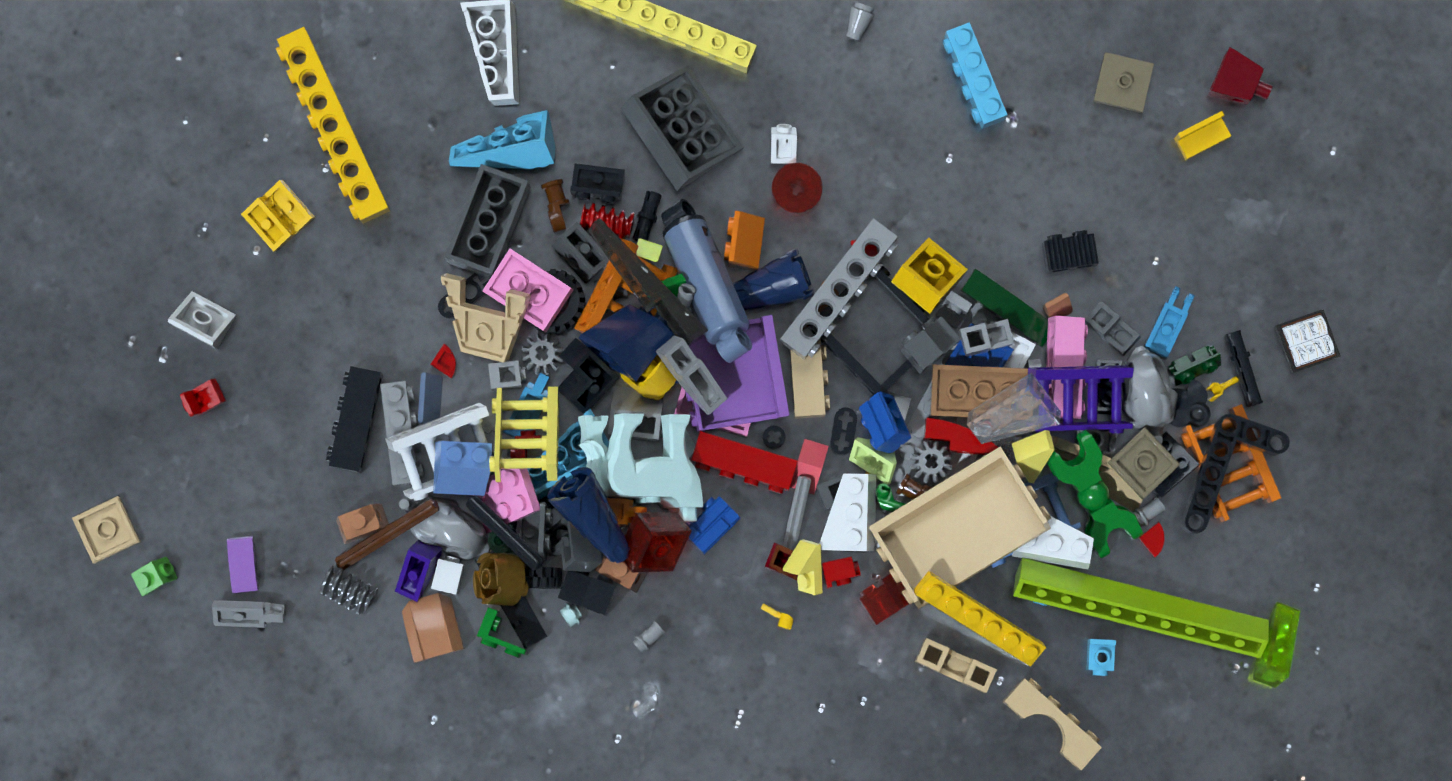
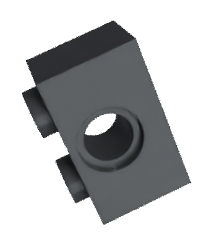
M578 222L563 233L552 245L555 251L585 284L602 270L610 259Z

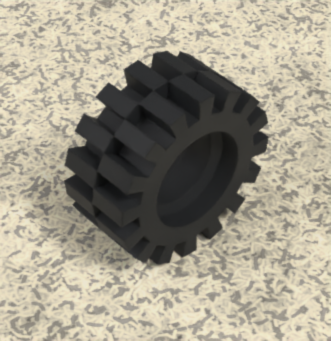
M525 566V581L528 583V588L561 589L562 568L540 567L533 571L530 567Z

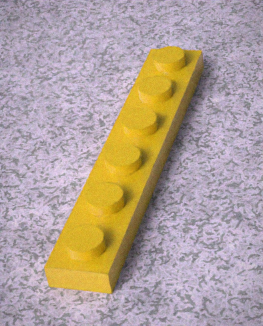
M928 571L913 589L915 595L1030 667L1046 649L1042 641L931 571Z

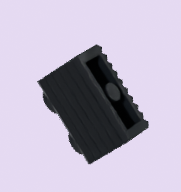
M1087 230L1073 232V237L1063 238L1062 234L1047 236V240L1042 243L1046 273L1097 266L1099 262L1094 233L1087 234Z

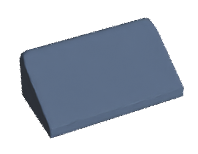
M421 374L418 423L420 425L440 418L443 381L440 375Z

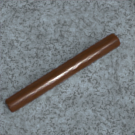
M432 498L428 499L335 558L336 566L345 570L439 511L438 502Z

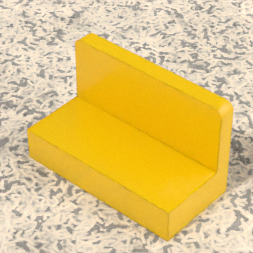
M1223 111L1176 135L1174 139L1185 160L1231 137L1222 119L1225 116Z

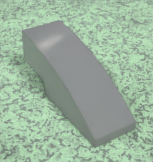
M674 335L655 351L679 384L707 415L711 414L727 400V397L701 359L696 358L683 338Z

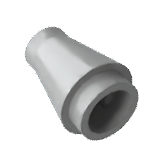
M855 2L854 7H851L847 37L858 41L861 40L863 33L874 17L872 14L874 8Z

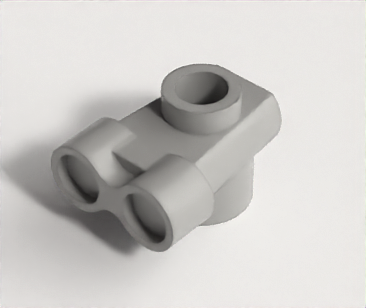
M1109 429L1086 430L1093 436L1102 454L1112 458L1115 452V441L1118 433H1109Z

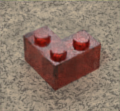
M891 573L881 579L884 583L878 588L874 584L860 592L862 598L857 600L873 626L909 605L902 593L906 588L901 581L896 583Z

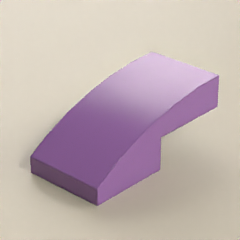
M253 536L227 539L232 593L258 591Z

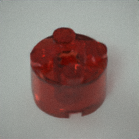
M803 163L786 164L776 173L772 182L771 194L774 204L780 212L790 217H801L811 213L818 206L822 195L820 175L812 167ZM796 185L801 186V191L803 192H798L797 195H794L792 188H795Z

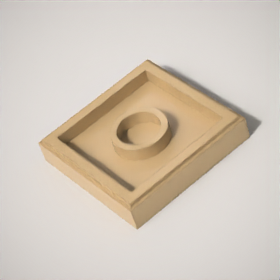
M120 496L72 517L93 564L141 542Z

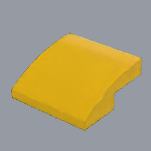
M279 180L262 197H258L241 213L273 252L286 244L315 218L283 180Z

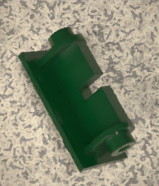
M1206 345L1191 353L1195 360L1193 362L1189 360L1187 355L1172 361L1171 365L1167 366L1171 376L1174 375L1175 386L1188 384L1204 373L1209 374L1217 370L1221 366L1220 352L1217 353L1213 345L1210 347Z

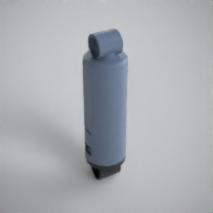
M681 199L661 214L662 221L666 226L663 231V238L678 273L683 274L686 284H690L695 288L691 304L707 341L716 345L719 354L726 362L732 363L752 349L751 340L746 334L750 327L749 320L705 218L702 215H696L692 205L687 200Z

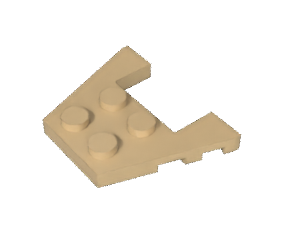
M448 273L442 275V285H446L448 292L446 297L449 307H452L455 320L452 322L460 351L502 363L508 361L531 294L510 289L506 292L505 312L466 303V278Z

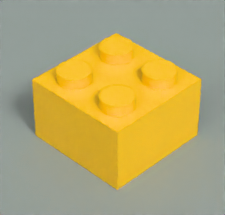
M928 238L900 267L891 282L930 314L950 291L957 286L968 269L931 238Z

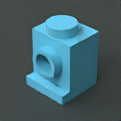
M1088 639L1086 670H1093V675L1108 676V671H1114L1116 640ZM1099 653L1106 655L1105 662L1101 663L1098 661L1097 656Z

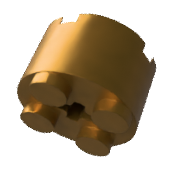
M483 553L479 557L477 563L481 564L479 571L474 570L473 588L476 597L482 599V604L512 606L518 603L521 596L527 595L528 583L525 581L526 564L517 555Z

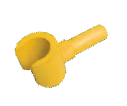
M1235 376L1224 383L1214 382L1208 386L1206 391L1210 390L1214 394L1209 401L1213 402L1219 398L1226 388L1239 382L1238 378Z
M764 603L762 604L760 609L779 618L778 627L791 630L794 621L792 616L776 611Z

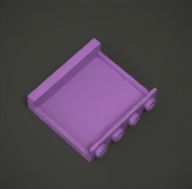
M772 315L749 320L750 327L746 334L751 340L752 349L732 363L726 362L719 354L716 345L707 341L702 327L689 330L682 329L680 331V336L678 337L683 338L696 358L702 360L727 397L725 402L711 414L707 415L685 391L687 402H692L693 411L689 412L691 426H696L697 432L789 416Z

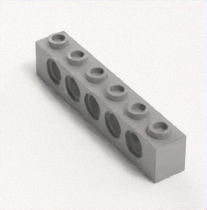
M873 218L780 338V342L803 360L808 355L812 358L821 347L818 342L822 336L828 337L835 329L836 325L833 322L839 315L844 317L852 305L849 304V301L854 295L859 297L865 290L867 285L864 282L869 275L875 277L883 266L879 263L885 255L890 257L898 247L895 243L898 236ZM875 245L879 250L878 255L874 257L868 256L865 253V247ZM852 265H860L863 268V274L859 277H854L850 274L849 268ZM840 284L846 286L848 294L844 297L837 296L833 290L835 286ZM821 305H829L833 313L829 317L821 316L818 312V308ZM809 324L815 326L817 334L813 337L805 336L802 331L804 326Z

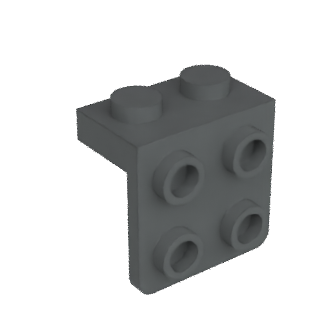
M540 502V511L517 521L516 533L544 561H547V554L552 553V538L548 534V528H553V513H551V509H548L546 502Z

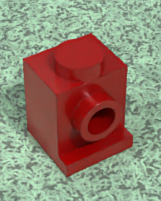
M852 556L821 563L826 589L832 588V582H836L837 586L852 583L851 578L861 576L858 561L853 562Z

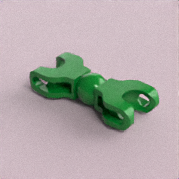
M1083 430L1076 437L1080 447L1077 457L1070 461H1064L1054 451L1047 461V465L1051 473L1058 480L1066 484H1072L1078 491L1079 503L1088 514L1084 534L1094 538L1092 549L1102 559L1110 554L1107 538L1113 529L1124 528L1126 533L1132 536L1133 539L1141 537L1143 531L1132 512L1121 505H1115L1109 498L1108 486L1101 481L1102 479L1099 475L1103 454L1093 436L1086 430Z

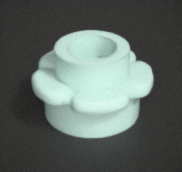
M565 603L566 606L560 609L565 621L570 627L576 623L579 625V618L582 617L580 611L575 604L570 606L568 603Z

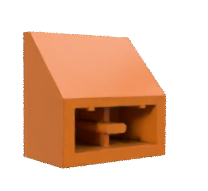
M735 211L734 217H729L727 235L732 236L731 242H726L724 260L729 261V268L753 271L759 269L765 218L741 211Z

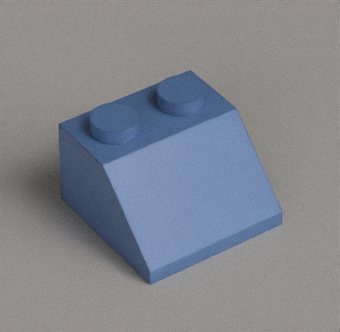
M435 442L433 493L485 496L490 475L489 459L492 456V443Z

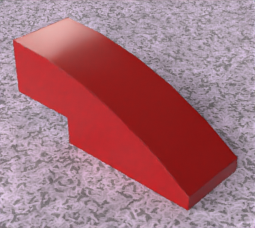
M925 419L923 440L949 442L948 452L987 455L998 448L987 438L959 424L940 419Z

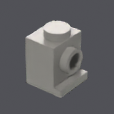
M519 360L488 364L492 391H497V388H502V390L522 387V381H527L525 366H520ZM506 372L513 373V378L510 381L504 379Z

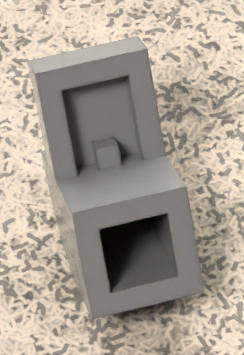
M1008 319L986 325L982 323L959 330L965 356L982 354L1014 344Z

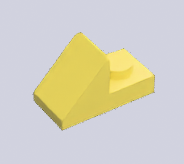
M805 539L799 541L783 567V571L798 575L799 591L812 595L823 593L821 544Z

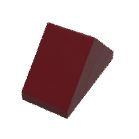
M774 543L764 568L797 581L798 575L783 571V567L793 550Z

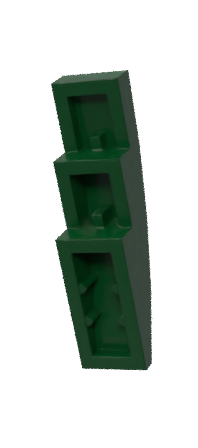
M974 269L960 291L999 317L1000 321L1008 319L1011 328L1042 348L1047 341L1048 320L977 269Z

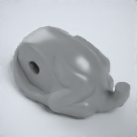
M1138 346L1124 364L1133 367L1134 372L1132 378H1125V382H1123L1125 398L1122 401V407L1135 428L1143 429L1145 427L1162 444L1163 428L1174 420L1178 395L1170 386L1168 372L1162 359L1156 354L1151 353L1144 346Z
M429 496L423 501L424 503L430 498L436 500L439 511L410 529L422 543L437 545L443 548V553L460 560L472 559L490 551V544L484 526L475 517L460 509L456 500ZM402 499L399 502V507L408 513L422 503Z

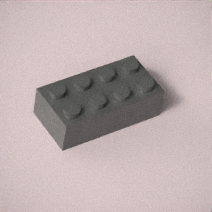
M483 164L480 165L444 257L448 264L487 278L492 277L504 258L531 188L529 181Z

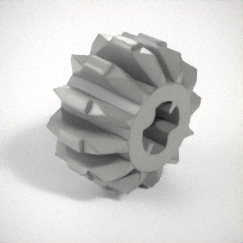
M536 333L537 342L534 343L530 337L527 338L531 348L522 346V351L529 354L522 356L521 359L524 362L530 361L526 366L527 370H531L536 366L535 375H539L541 368H544V373L548 376L550 375L549 366L555 371L559 369L554 361L563 362L556 354L562 353L564 349L563 347L554 348L559 343L558 338L549 343L551 339L549 333H546L544 340L541 339L540 333ZM542 348L543 351L544 349L548 350V358L546 360H543V358L541 360L537 359L539 356L537 351Z
M924 441L925 451L917 445L914 449L920 456L911 454L909 457L911 460L917 461V463L909 466L910 469L919 468L914 477L919 478L922 473L925 474L923 483L929 481V476H932L934 484L938 483L937 473L945 479L947 474L942 468L946 470L952 469V465L944 463V461L951 460L952 455L943 456V453L948 448L943 446L940 451L937 450L938 441H934L932 448H930L928 441ZM926 456H929V458L934 456L937 459L935 461L936 468L933 469L932 466L930 468L926 467Z

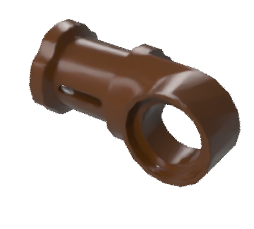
M563 179L553 180L541 185L549 201L547 212L554 233L566 229L560 208L570 204L569 199L565 198L563 192Z
M907 473L896 494H903L913 500L932 487L921 485L911 479V475ZM909 486V487L913 488V489L916 490L918 493L913 492L912 490L908 489L907 487Z

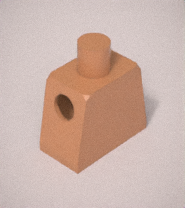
M382 504L364 506L340 515L336 520L344 544L370 536L389 524Z
M604 554L602 563L594 569V571L635 593L638 592L648 573L647 569L628 559L621 563L610 562Z

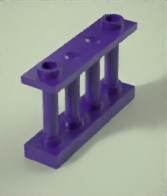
M1126 365L1028 367V378L1036 380V384H1039L1038 423H1027V428L1036 431V433L1048 430L1050 434L1051 431L1109 429V433H1124V429H1133V423L1122 421V383L1125 382V378L1133 377L1134 368ZM1109 378V382H1112L1111 421H1097L1098 383H1100V379ZM1076 379H1085V383H1088L1087 422H1073V387ZM1052 380H1061L1063 384V422L1049 423V384H1052Z

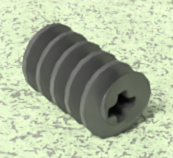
M332 565L322 582L320 594L324 596L330 591L329 599L334 600L339 596L338 604L343 605L348 601L347 609L352 610L357 606L356 614L361 615L370 607L378 592V588L370 593L369 583L361 588V579L352 583V574L342 578L343 569L333 573L334 565Z

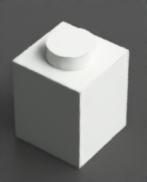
M445 555L444 560L438 559L431 589L458 595L465 565L459 564V558Z

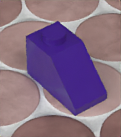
M418 539L407 551L395 592L418 602L436 570L443 548L437 545H427Z

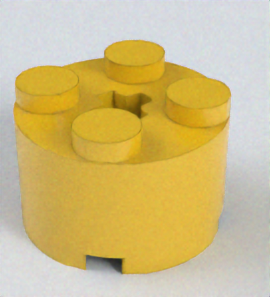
M658 354L637 381L620 373L621 378L641 396L649 399L653 398L654 400L662 399L676 382L675 377L662 362Z

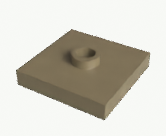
M1105 52L1093 102L1142 113L1154 63Z
M1145 427L1107 462L1142 500L1180 465Z

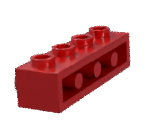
M700 431L691 462L696 463L695 468L706 472H709L710 468L720 471V476L729 479L739 476L744 478V483L758 487L759 483L769 486V491L782 494L783 490L789 491L798 460Z

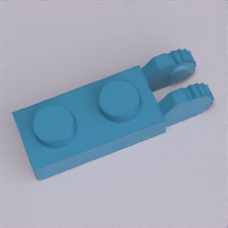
M1177 286L1174 287L1168 301L1164 303L1144 345L1150 352L1164 359L1168 358L1189 314L1187 311L1195 296L1189 293L1181 309L1173 306L1180 294L1181 288Z

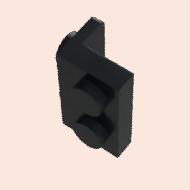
M575 163L572 186L570 188L571 195H575V199L589 201L590 197L600 198V202L615 204V200L621 201L625 169Z

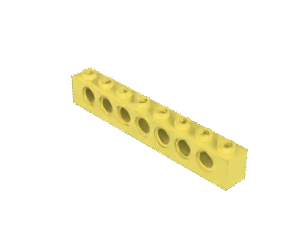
M564 0L746 74L756 53L757 45L646 0Z

